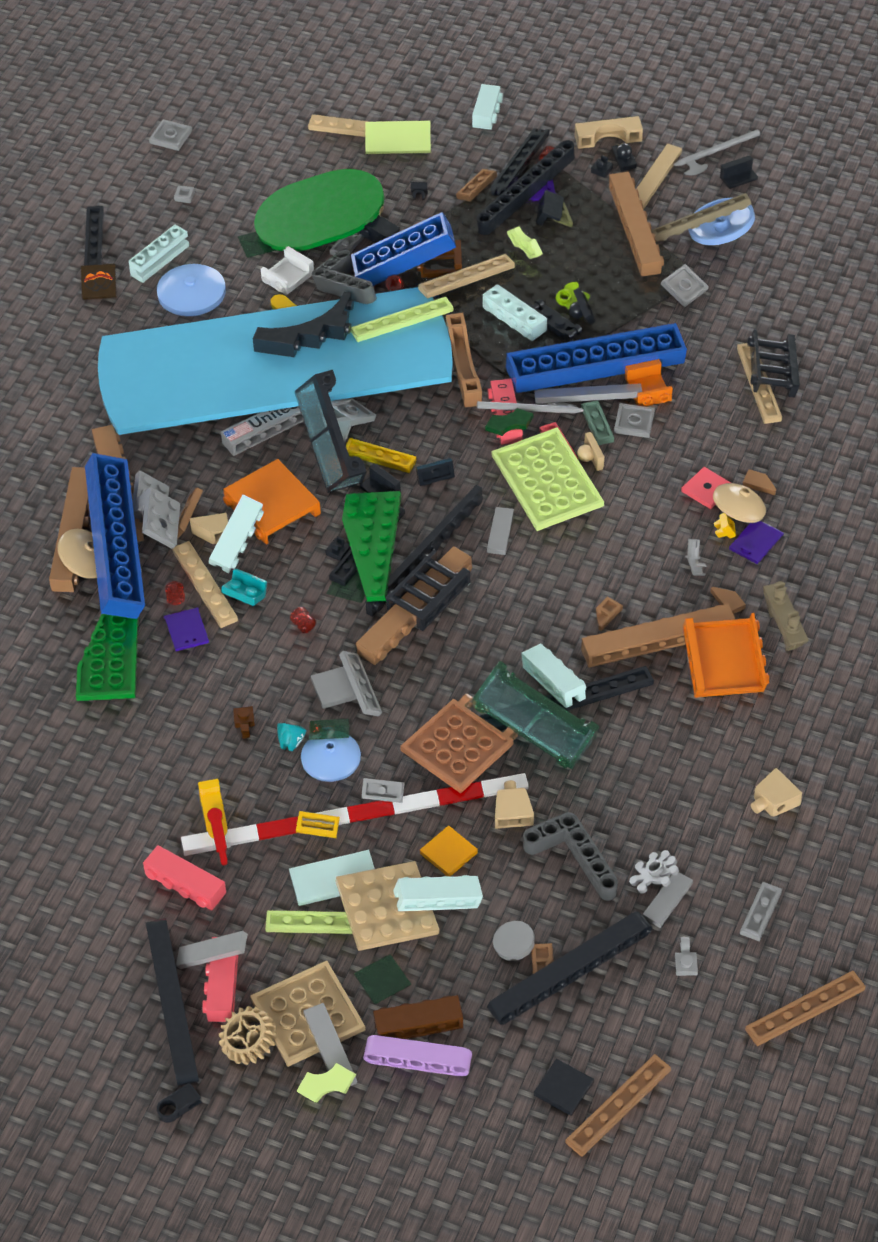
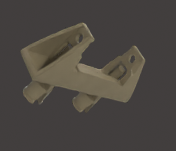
M779 581L775 584L763 586L770 618L774 617L784 638L785 650L789 651L801 647L809 640L801 625V616H799L798 611L794 610L786 593L787 587H785V583Z

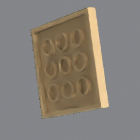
M416 861L336 877L335 882L358 951L439 934V927L433 910L398 911L397 908L399 897H395L393 891L397 880L404 877L421 878Z
M328 961L322 962L250 996L254 1007H258L261 1011H266L268 1016L273 1019V1024L276 1026L274 1032L277 1036L273 1041L288 1067L320 1052L303 1014V1011L324 1003L340 1042L366 1030L363 1021Z

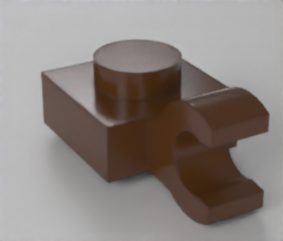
M253 706L233 708L235 728H241L242 738H250L249 727L255 726Z

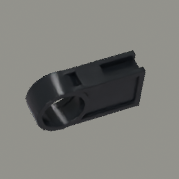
M189 1082L158 1102V1117L162 1122L171 1123L202 1103L201 1097ZM166 1105H172L176 1108L175 1112L171 1115L165 1116L160 1113L161 1109Z

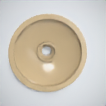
M735 483L722 484L716 487L713 493V500L717 507L731 518L742 522L755 523L762 520L765 516L766 507L762 499L753 490L744 485Z
M84 529L68 530L58 542V554L61 561L71 572L78 576L97 578L92 532Z

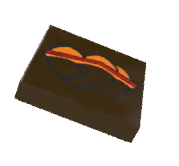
M115 264L81 266L82 300L117 298Z

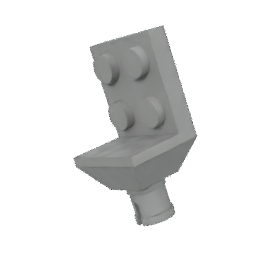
M353 398L331 401L345 443L351 426L375 421L376 414ZM322 412V417H323L325 426L327 427V424H326V421H325V418H324V415H323V412Z

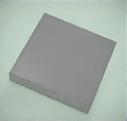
M163 119L149 138V143L179 151L191 134L192 127Z
M686 264L661 282V285L683 307H686L709 288Z
M620 403L614 433L650 438L655 408Z
M344 666L311 675V681L323 709L357 699Z

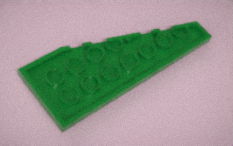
M400 491L346 494L342 521L367 602L386 601L401 503Z
M101 614L91 635V641L84 650V656L77 665V701L135 698L138 618L133 619Z

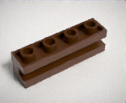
M448 995L435 1000L426 999L413 1004L404 1003L391 1008L382 1007L373 1011L374 1024L378 1036L408 1039L463 1028V1014L458 995Z

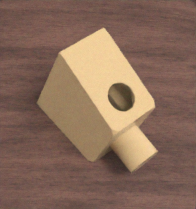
M775 768L756 786L755 801L751 803V808L757 814L765 809L771 816L775 817L801 804L802 792L783 773Z
M506 781L504 789L497 791L495 829L533 826L534 812L526 789L516 788L515 781Z

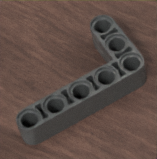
M342 250L336 253L311 273L317 290L339 297L344 292H351V299L362 304H370L377 299L372 282L347 275L354 269L349 250Z
M567 812L525 830L523 834V849L526 853L534 855L565 842L598 895L607 901L613 900L617 896V877L575 814Z

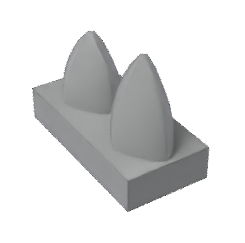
M363 778L361 798L402 803L405 782Z

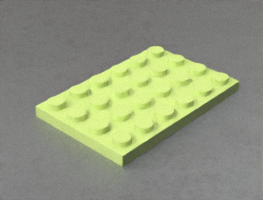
M558 427L491 451L494 461L536 531L604 506L602 497Z

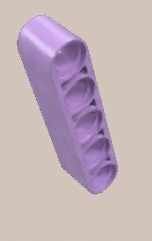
M371 1035L367 1038L363 1058L366 1062L376 1065L466 1076L469 1073L472 1052L463 1047Z

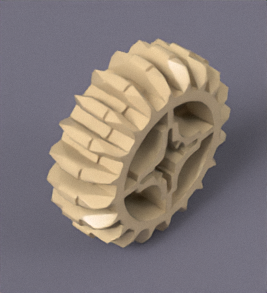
M247 1006L246 1010L239 1007V1012L237 1014L232 1012L233 1017L230 1019L225 1018L227 1024L221 1025L223 1032L218 1033L221 1038L219 1044L222 1047V1052L237 1064L243 1062L245 1065H248L250 1061L256 1064L258 1057L264 1059L263 1054L265 1052L270 1053L269 1046H275L272 1039L277 1038L274 1032L276 1026L266 1011H261L258 1007L253 1009ZM249 1022H259L261 1025H250ZM245 1045L246 1049H236L235 1046Z

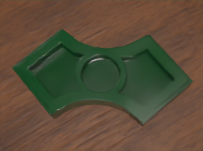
M517 408L514 412L507 415L493 414L485 426V431L503 436L510 430H526L534 418V413Z

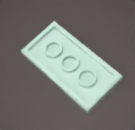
M369 850L289 868V873L298 905L302 906L339 897L340 894L335 882L337 876L373 870L375 868Z

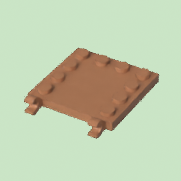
M465 694L459 701L452 699L400 746L404 754L460 793L513 746V740L518 736L515 733L518 728L513 724L504 732H501L469 710L473 706L470 702L473 697L469 694Z

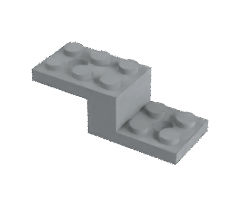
M138 471L135 474L133 494L134 517L143 521L142 533L173 549L177 546L180 503L168 497L169 486L142 471Z

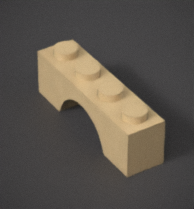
M639 116L575 124V139L578 149L594 147L596 142L604 137H617L625 143L642 141L643 128Z

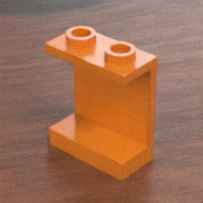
M660 359L625 366V380L627 384L641 383L642 392L637 393V398H634L637 406H650L672 401L673 388L672 386L667 387L662 378Z

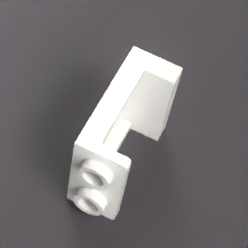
M288 246L284 249V258L269 270L265 267L261 268V278L265 284H269L277 291L288 295L312 276L314 262Z

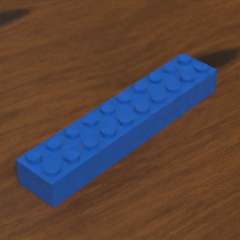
M674 323L507 353L506 369L509 378L512 379L515 393L621 375L625 374V366L660 359L661 367L682 364L685 362L687 348L677 324Z
M92 453L85 466L101 614L137 619L145 607L128 461L127 459Z

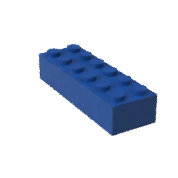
M441 212L352 254L351 258L355 277L368 280L375 286L456 248L451 225L444 213Z

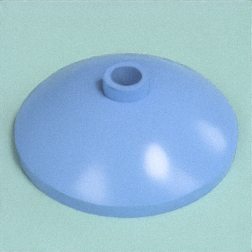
M326 731L316 734L305 743L301 752V762L304 770L311 777L325 782L339 781L349 777L358 768L361 760V752L357 742L351 736L338 731Z

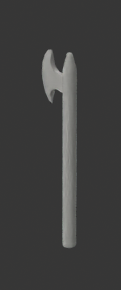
M757 129L682 158L674 163V166L687 164L690 169L684 172V174H700L707 169L708 164L699 165L695 160L760 136V131Z
M477 401L478 409L516 410L519 408L525 411L573 414L584 411V409L576 407L575 404L564 402L539 405Z

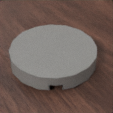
M522 921L507 922L500 926L494 934V949L505 960L522 959L529 955L534 948L535 935L531 927Z

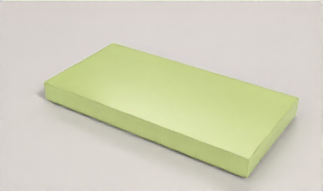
M430 121L365 122L366 154L431 153Z

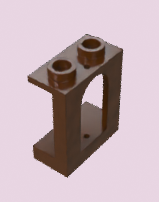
M455 240L456 248L430 259H454L455 269L429 270L424 267L426 263L424 262L417 266V270L421 271V278L441 277L461 270V240Z

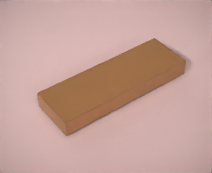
M482 169L456 193L457 199L471 202L497 177V172Z
M198 487L189 495L179 517L177 539L185 532L203 490Z

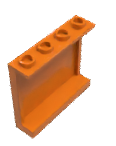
M279 459L223 489L224 503L226 506H230L233 511L242 495L263 504L262 511H264V514L260 521L256 520L254 534L257 539L262 540L266 545L268 544V535L309 512L314 517L321 514L319 500Z
M751 613L750 618L699 623H694L693 618L685 619L683 631L695 698L765 691L767 684H769V675L765 673L764 669L766 658L761 652L763 642L762 638L758 636L760 626L759 621L755 619L754 613Z

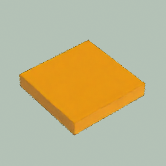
M449 825L420 849V854L446 876L450 877L478 853V849Z

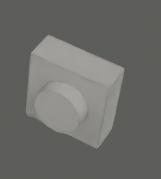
M178 185L174 200L176 202L191 203L195 193L194 187Z

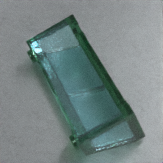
M499 660L473 697V707L480 713H487L558 760L557 763L563 768L567 769L569 767L573 769L597 737L600 726L593 721L585 724V719L582 718L580 720L515 677V673L512 672L510 674L506 670L508 666Z

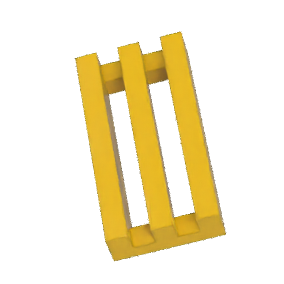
M299 811L296 833L337 838L340 817ZM302 818L334 823V825L324 824L321 822L304 821L302 820Z

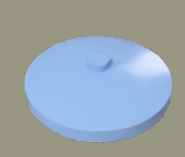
M723 198L712 201L699 208L696 212L714 206L731 198ZM749 205L746 209L733 211L728 216L718 217L713 222H705L695 229L690 228L688 230L691 238L697 243L703 245L724 244L745 234L755 221V213L752 205Z
M186 264L175 267L165 273L157 285V296L162 307L180 316H198L212 311L223 301L226 292L222 275L215 269L201 264Z

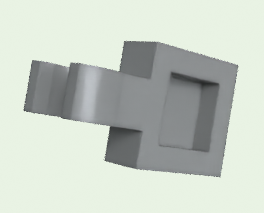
M681 937V953H675L676 976L697 975L696 952H690L689 937Z

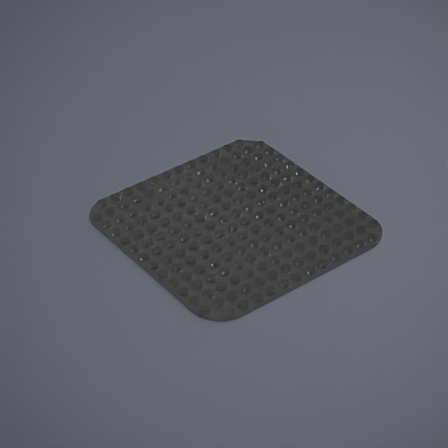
M528 165L521 173V175L518 177V179L521 178L534 165ZM564 170L552 180L555 193L564 197V203L572 219L573 227L553 221L549 217H547L542 226L536 224L539 201H533L532 199L524 203L493 232L488 235H481L477 230V215L499 197L498 195H491V187L480 192L471 202L464 201L444 213L451 225L454 240H461L462 269L506 254L515 263V267L432 297L434 300L447 297L452 304L453 312L442 315L445 323L446 315L463 313L470 349L495 370L509 377L506 369L507 353L567 343V341L548 328L546 332L531 341L514 328H511L507 323L498 319L494 314L486 311L483 308V294L498 284L527 305H533L537 299H542L545 305L575 325H580L583 332L578 336L575 335L574 339L570 341L572 342L609 335L671 297L672 295L661 285V282L684 265L677 256L660 243L655 242L656 245H659L660 256H663L664 259L661 274L641 277L618 211ZM519 226L526 236L536 240L543 254L529 259L522 249L514 247L507 231ZM454 259L429 260L424 264V267L429 270L455 269ZM417 266L389 280L400 290L416 288L418 284L438 277L421 278V271H418ZM578 282L579 288L583 292L590 294L588 302L596 322L590 325L584 316L579 319L571 317L567 307L561 306L556 302V294L564 289L566 284Z

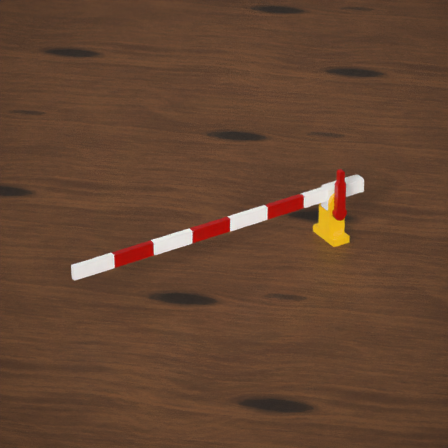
M522 773L471 783L462 793L453 787L403 796L402 803L375 801L317 812L316 814L340 817L339 825L494 796L497 795L498 790L504 789V783L510 780L516 782V788L528 789L529 786L526 774ZM219 780L198 782L207 832L181 837L184 856L216 850L219 853L221 865H227V848L232 845L295 834L298 816L228 829ZM302 818V820L304 821L321 822L324 824L334 825V823Z

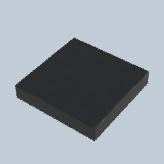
M556 1058L535 1089L534 1096L572 1116L593 1085L594 1078Z

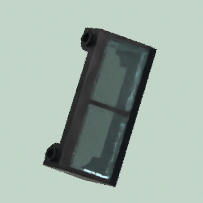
M333 370L315 374L294 392L327 493L361 484L367 472L361 458L356 456L349 457L328 394L332 392V388L336 384Z

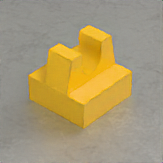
M725 513L720 514V519L714 522V526L717 528L715 534L718 538L728 536L731 539L735 537L734 521Z

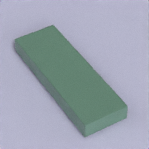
M599 401L582 403L583 414L598 445L614 442L613 433Z

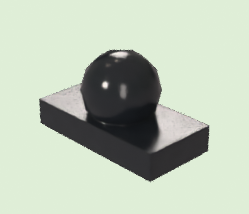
M622 143L611 146V151L621 171L637 168V163L632 155V147L629 144Z
M580 288L573 290L578 302L570 305L569 314L576 319L584 316L590 325L595 323L596 319L586 295Z

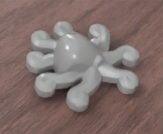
M668 850L662 851L660 858L656 852H652L649 855L650 860L647 862L646 868L642 861L635 865L640 875L632 876L629 882L632 886L642 882L637 887L640 893L647 892V886L651 883L662 884L664 887L669 886L670 875H677L679 873V868L676 866L677 859L675 856H671Z

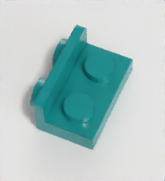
M234 569L232 579L222 586L221 593L254 606L265 598L267 581L239 569Z

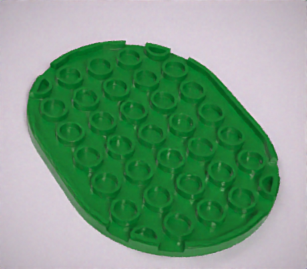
M357 169L329 171L289 184L270 195L261 204L255 215V230L259 239L264 244L271 246L272 249L283 251L288 246L296 251L312 249L354 235L363 230L366 224L373 222L384 205V191L379 180L368 172Z

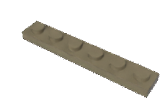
M744 193L651 231L655 234L656 242L665 241L672 235H680L685 230L695 229L705 222L710 223L718 217L730 215L733 211L746 209L751 205V201L748 195Z

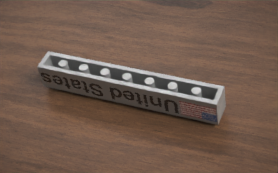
M299 406L257 413L221 431L222 443L235 456L303 422Z

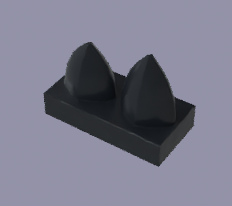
M451 458L416 467L418 484L420 486L455 477Z

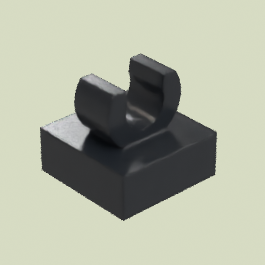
M602 155L601 159L598 158L591 167V173L606 178L613 169V163L608 162V157Z
M411 182L410 189L411 193H413V199L416 200V195L421 194L422 200H425V194H428L427 182Z
M337 536L327 547L325 554L341 561L351 549L350 544Z

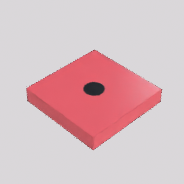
M703 467L682 487L681 492L707 508L712 509L716 505L713 500V493L716 487L731 482Z

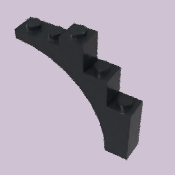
M344 292L340 300L330 310L311 321L289 327H257L252 338L254 352L295 357L297 351H300L301 346L320 349L322 342H325L326 338L345 340L347 334L351 332L349 312L354 307L351 292Z

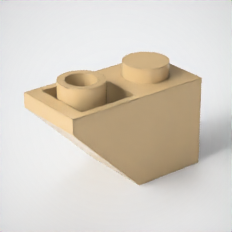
M227 513L190 518L192 534L211 544H217L228 524Z

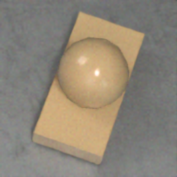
M591 432L585 433L584 445L579 447L577 456L582 462L592 460L597 471L603 470L604 455Z

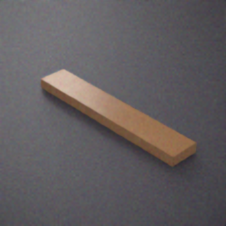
M851 971L747 1025L745 1030L756 1046H759L865 990L866 986L856 973Z
M654 1054L566 1139L565 1143L583 1157L671 1071V1067Z

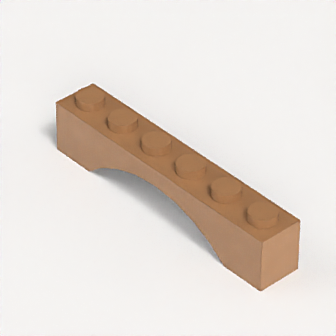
M463 313L446 315V326L451 341L452 357L464 408L477 406V401H482V389L471 357Z

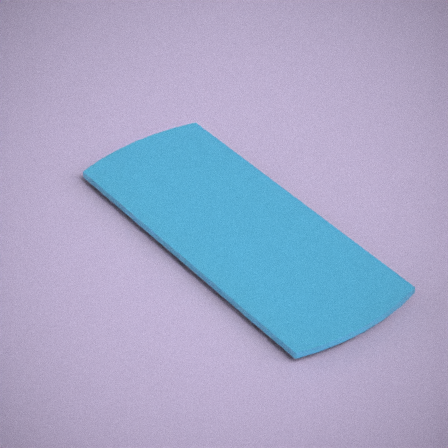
M418 287L376 294L377 299L373 303L362 304L354 301L353 310L349 312V323L353 327L434 301L432 297L427 299L418 290ZM332 300L102 336L98 357L99 386L105 409L118 435L297 407L295 390L315 374L333 370L336 377V384L332 388V392L328 393L331 401L452 382L453 361L448 329L443 316L440 315L360 342L356 341L351 332L347 334L345 340L326 338V341L322 342L320 349L301 346L300 351H297L295 357L254 352L252 338L257 327L280 328L311 321L326 313L339 301ZM310 382L304 388L313 386V382Z

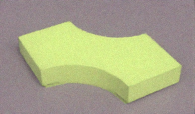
M519 226L507 231L514 247L522 249L529 259L543 254L536 240L526 236Z
M336 1063L331 1070L324 1074L317 1075L307 1072L297 1092L317 1103L322 1096L329 1092L339 1091L346 1094L356 1074Z

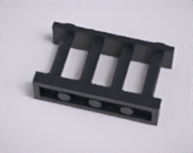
M754 329L747 341V346L750 347L752 368L750 383L753 385V392L757 393L760 384L780 386L788 390V397L795 398L800 386L795 335L788 334L783 342L758 339L757 330ZM759 346L781 349L784 351V355L760 352ZM760 359L781 361L785 364V367L760 364ZM761 371L784 374L786 380L761 377Z
M433 550L423 558L422 562L393 591L387 594V610H390L397 604L416 616L417 628L424 631L471 583L470 571L466 568H463L459 573L451 571L438 563L437 551ZM433 568L452 580L447 585H443L426 575V573ZM421 580L438 590L439 593L435 597H430L414 587V585ZM409 592L427 603V605L419 610L401 598Z

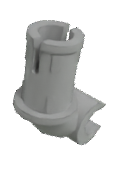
M688 539V552L685 558L688 559L692 574L694 576H705L706 573L702 572V568L707 566L705 563H699L698 561L700 559V540Z

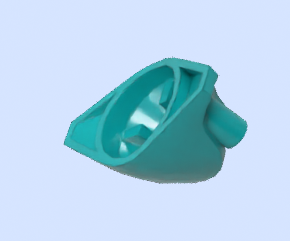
M278 723L277 735L281 749L285 750L288 747L289 751H294L303 740L307 730L302 726Z

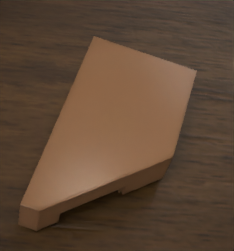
M748 469L743 481L744 486L768 494H776V488L766 474Z
M608 596L596 607L600 631L623 610V605Z

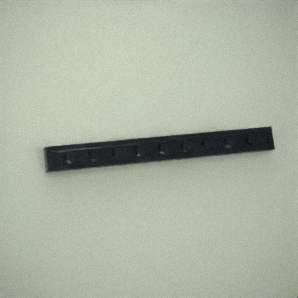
M475 485L390 575L387 594L393 591L422 562L427 554L429 555L433 550L437 551L442 542L446 541L450 534L460 527L461 522L471 515L472 510L482 503V487ZM366 601V614L373 617L382 610L386 601Z
M643 666L586 683V699L579 702L575 697H572L573 705L565 708L550 694L483 714L479 717L502 731L511 724L519 726L654 684V679L647 666Z

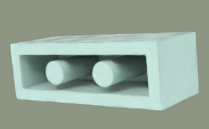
M481 84L472 114L473 128L492 130L493 123L497 121L496 113H499L500 103L503 100L500 86Z

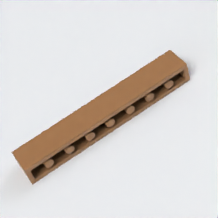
M629 172L609 174V189L641 277L661 274L664 259L663 256H660L659 245L655 243V234L651 233V223L647 222V213L643 211V202L639 200V191L635 189L634 178H631Z
M113 425L92 429L97 454L126 459L125 456H121L124 454L122 444H118L120 436L117 431H114ZM133 482L130 483L131 494L134 493ZM135 518L137 542L144 541L142 533L143 522Z
M72 467L49 577L52 591L74 592L75 585L79 584V576L71 572L61 561L58 554V542L68 530H86L90 527L85 468Z
M454 546L438 561V563L455 573H459L463 568L468 569L470 572L472 570L471 556ZM433 568L426 573V575L443 585H447L452 580ZM421 580L414 585V587L430 597H435L439 593L438 590ZM409 592L401 598L419 610L427 605V603ZM395 604L356 642L357 654L373 665H376L386 657L392 648L399 644V641L411 632L412 628L417 624L416 616Z
M729 604L717 605L708 609H700L691 613L662 618L653 622H645L615 631H607L594 636H587L582 638L581 651L588 668L686 645L683 625L687 618H693L694 623L735 620Z

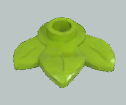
M578 282L566 284L564 289L556 294V302L559 305L566 306L569 310L572 303L578 302L573 290L579 288ZM583 292L587 300H589L590 294Z

